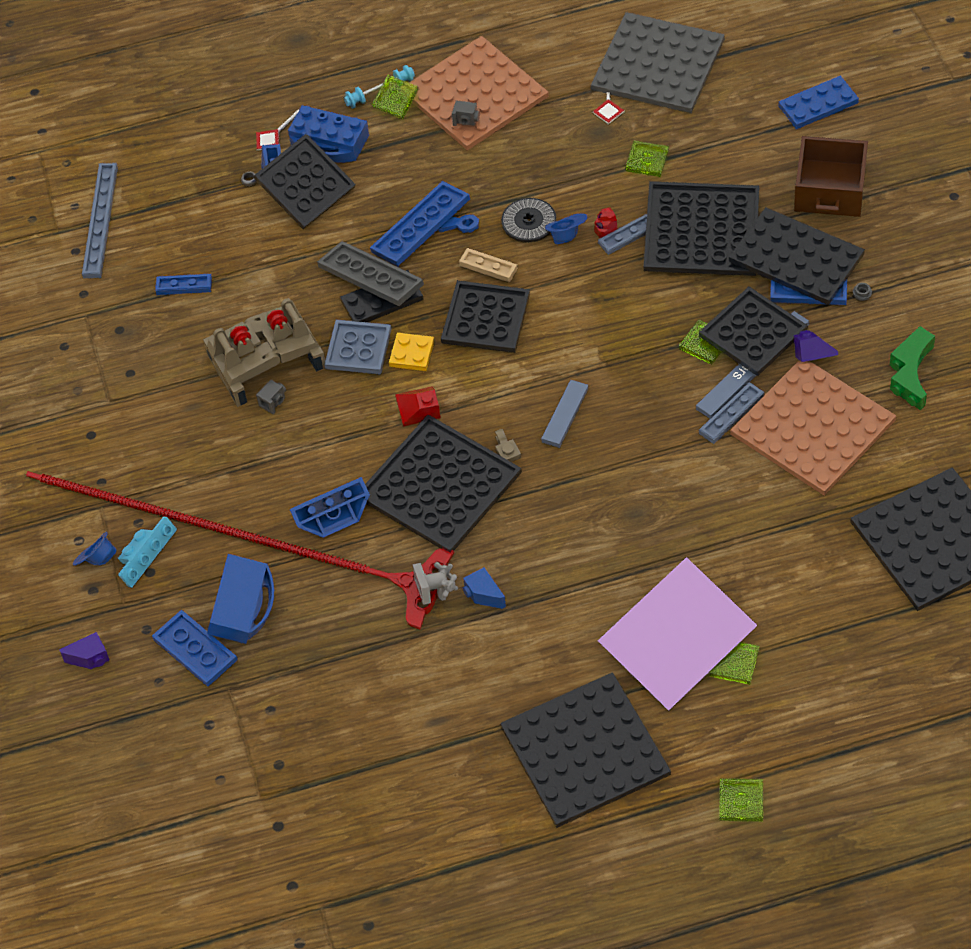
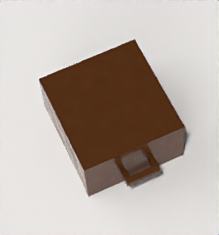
M802 136L795 184L794 211L861 217L868 141Z

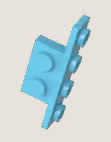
M162 517L153 530L140 529L136 532L132 541L124 547L121 555L118 557L122 564H126L120 571L119 577L128 587L135 585L176 532L177 528L167 517Z

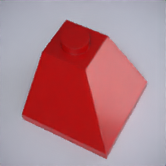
M433 386L395 394L403 427L421 423L427 415L435 419L441 418L439 403Z

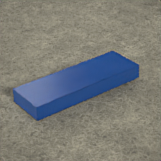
M211 274L156 277V295L211 292L212 289Z

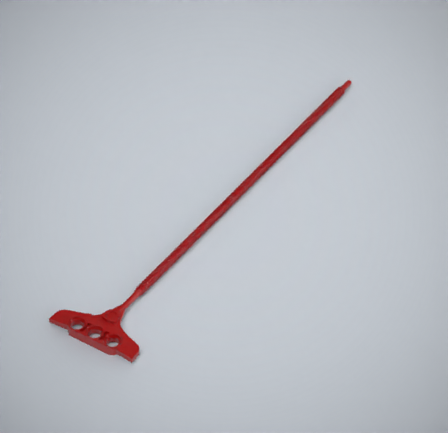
M30 471L26 473L27 477L40 480L41 483H47L48 485H54L55 487H61L134 509L138 508L141 511L145 510L148 513L152 512L155 515L180 522L184 521V523L205 529L209 528V530L223 534L227 533L228 536H234L242 540L245 538L246 541L256 542L260 545L263 543L267 547H274V549H281V551L285 550V552H292V554H299V556L303 555V557H310V559L314 558V560H321V562L325 561V563H332V565L336 564V566L343 568L347 567L348 570L351 568L355 572L357 570L359 573L362 571V574L369 573L386 578L405 592L407 597L406 622L409 626L420 630L425 615L431 612L438 597L437 589L430 591L431 603L425 608L418 606V603L422 600L414 580L413 571L387 573L370 568L369 566L367 567V565L362 563L359 565L355 561L349 560L348 562V559L344 560V558L333 557V555H326V553L322 554V552H315V550L311 551L308 548L304 549V547L300 548L297 545L293 546V544L286 542L282 543L279 540H271L270 537L260 536L256 533L253 535L249 531L246 532L231 526H224V524H217V522H210V520L199 519V517H192V515H185V513H178V511H171V509L167 510V508H160V506H153V504H146V502H139V500H132V498H125V496H118L114 493L111 494L107 491L104 492L100 489L97 490L96 488H90L89 486H83L82 484H76L61 478L45 474L40 475ZM443 548L437 549L421 565L424 574H432V571L436 569L434 566L435 562H439L441 566H448L454 555V550L450 553Z

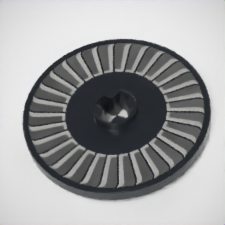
M519 199L511 203L504 210L501 219L502 227L505 233L514 240L520 242L539 241L551 233L545 230V226L556 222V213L549 203L541 199Z

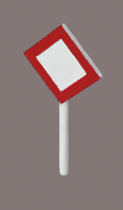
M607 92V100L592 113L610 124L624 110L610 101V93Z
M299 110L278 129L256 132L257 150H262V145L279 144V132L296 117Z

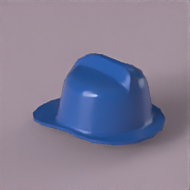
M584 213L574 214L547 224L545 230L551 232L555 244L566 243L576 237L578 225L585 222L588 217Z
M108 532L103 533L95 543L85 549L74 560L73 566L80 564L84 560L93 565L106 564L116 553V548L106 538Z

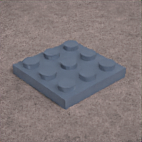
M336 320L325 361V369L381 374L392 330L391 325Z

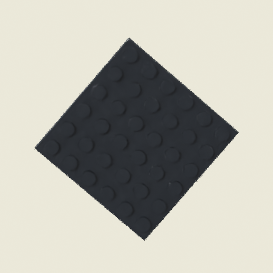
M649 181L643 271L756 276V273L729 262V256L758 218L759 186Z
M427 415L367 481L365 485L370 496L366 504L437 547L451 553L517 479L522 470L521 467L434 417Z
M953 467L851 517V524L917 611L971 584V490Z
M613 672L500 723L505 736L556 828L671 775L670 768Z

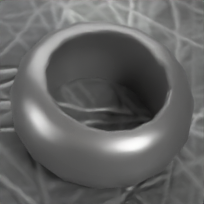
M244 173L241 177V182L245 186L255 185L257 182L254 179L255 173ZM248 177H253L250 181L245 180Z

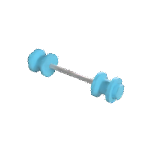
M405 65L402 71H393V79L362 92L360 87H356L354 93L345 92V104L353 109L356 107L355 103L361 102L364 104L366 102L364 95L395 81L401 87L404 81L408 80L411 82L413 77H415V73L411 67Z

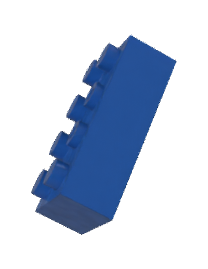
M303 105L288 129L291 145L307 134L334 162L356 161L369 137L368 124L365 120Z
M231 554L227 555L207 634L247 644V640L259 632L269 617L274 600V583L268 564ZM266 587L268 589L267 610L263 619L255 625L254 621L260 612L263 601L262 588Z

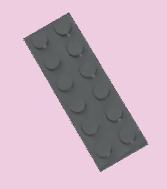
M343 241L317 261L319 268L398 306L424 285L423 279Z

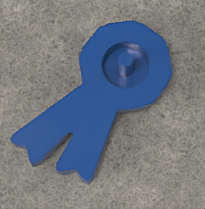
M464 215L460 218L451 217L439 228V232L458 228L462 233H472L478 229L479 219L474 215Z

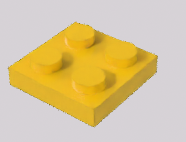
M397 333L389 366L427 371L434 345V337Z

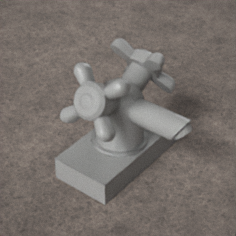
M435 562L434 566L439 570L437 573L424 574L421 563L413 564L414 580L423 605L431 603L430 590L437 589L438 598L442 601L446 600L449 592L458 590V586L455 585L457 575L450 573V569L453 567L452 564L441 566L439 562Z

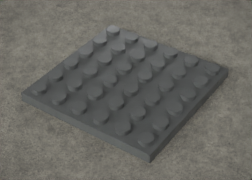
M626 12L591 83V90L602 93L609 92L611 95L692 113L725 40V34Z

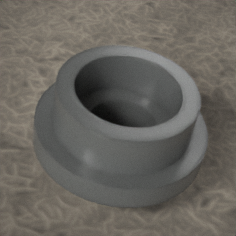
M858 283L853 289V296L861 301L869 299L872 295V289L867 283Z

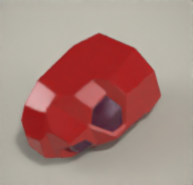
M610 207L601 209L599 214H597L594 232L599 238L617 230V218Z

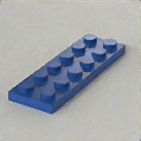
M442 181L370 247L371 253L399 266L470 200L469 194Z

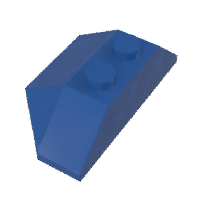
M362 477L289 510L298 528L323 538L359 522L370 494Z

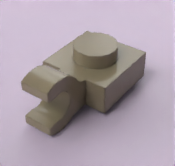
M503 429L495 431L497 435L495 438L499 444L495 446L497 454L510 462L520 459L521 453L514 440L507 441Z

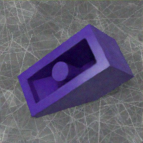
M809 330L801 331L800 334L794 335L795 356L801 362L838 355V351Z
M97 632L59 649L65 663L88 669L100 667L110 661Z

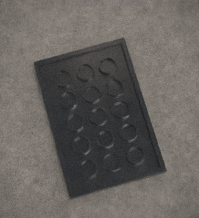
M765 207L729 256V262L829 305L863 257L865 249Z

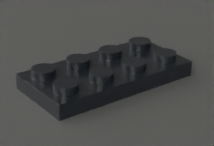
M362 288L340 297L350 319L356 322H370L424 300L420 289L400 306Z

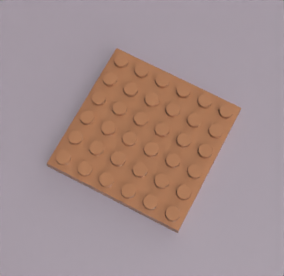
M480 36L401 87V93L467 151L549 97V92L483 36ZM456 100L477 103V111H480V118L478 122L476 121L475 126L458 123L457 126H453L452 111Z
M799 360L730 430V435L825 496L896 421V415L812 362H801Z

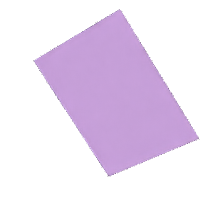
M686 557L609 629L598 642L666 709L670 710L736 647L757 624Z

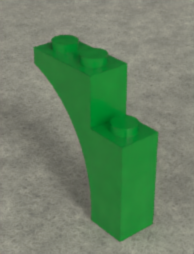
M921 326L891 353L889 364L897 371L891 378L890 390L919 410L926 405L927 393L920 384L917 371L924 357L934 348L935 335Z

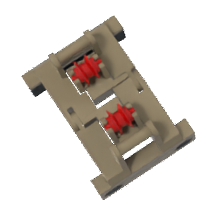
M289 298L283 300L279 308L249 317L244 323L242 321L225 331L223 328H218L214 331L213 335L203 339L207 355L237 407L248 403L242 383L278 365L280 361L284 363L308 354V359L316 372L325 368L324 352L293 301ZM254 351V353H252V354H250V355H248V356H246V357H244L243 359L240 360L239 357H241V356H243V355H245V354H247V353H250V352Z

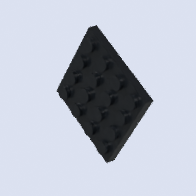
M307 134L303 135L254 175V179L303 230L356 185Z
M457 280L441 336V343L515 353L530 297V289Z
M747 287L699 331V337L756 376H759L794 343V335L807 330L808 325L751 287Z

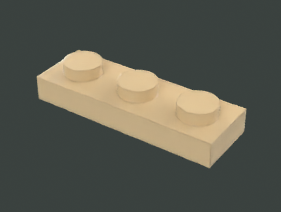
M469 248L465 250L459 260V265L507 282L511 281L517 271V264Z

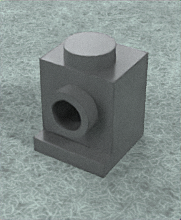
M456 100L452 111L453 126H457V123L475 126L476 121L478 122L480 118V111H477V103Z
M270 380L256 394L259 406L274 414L276 412L275 408L284 401L285 386Z

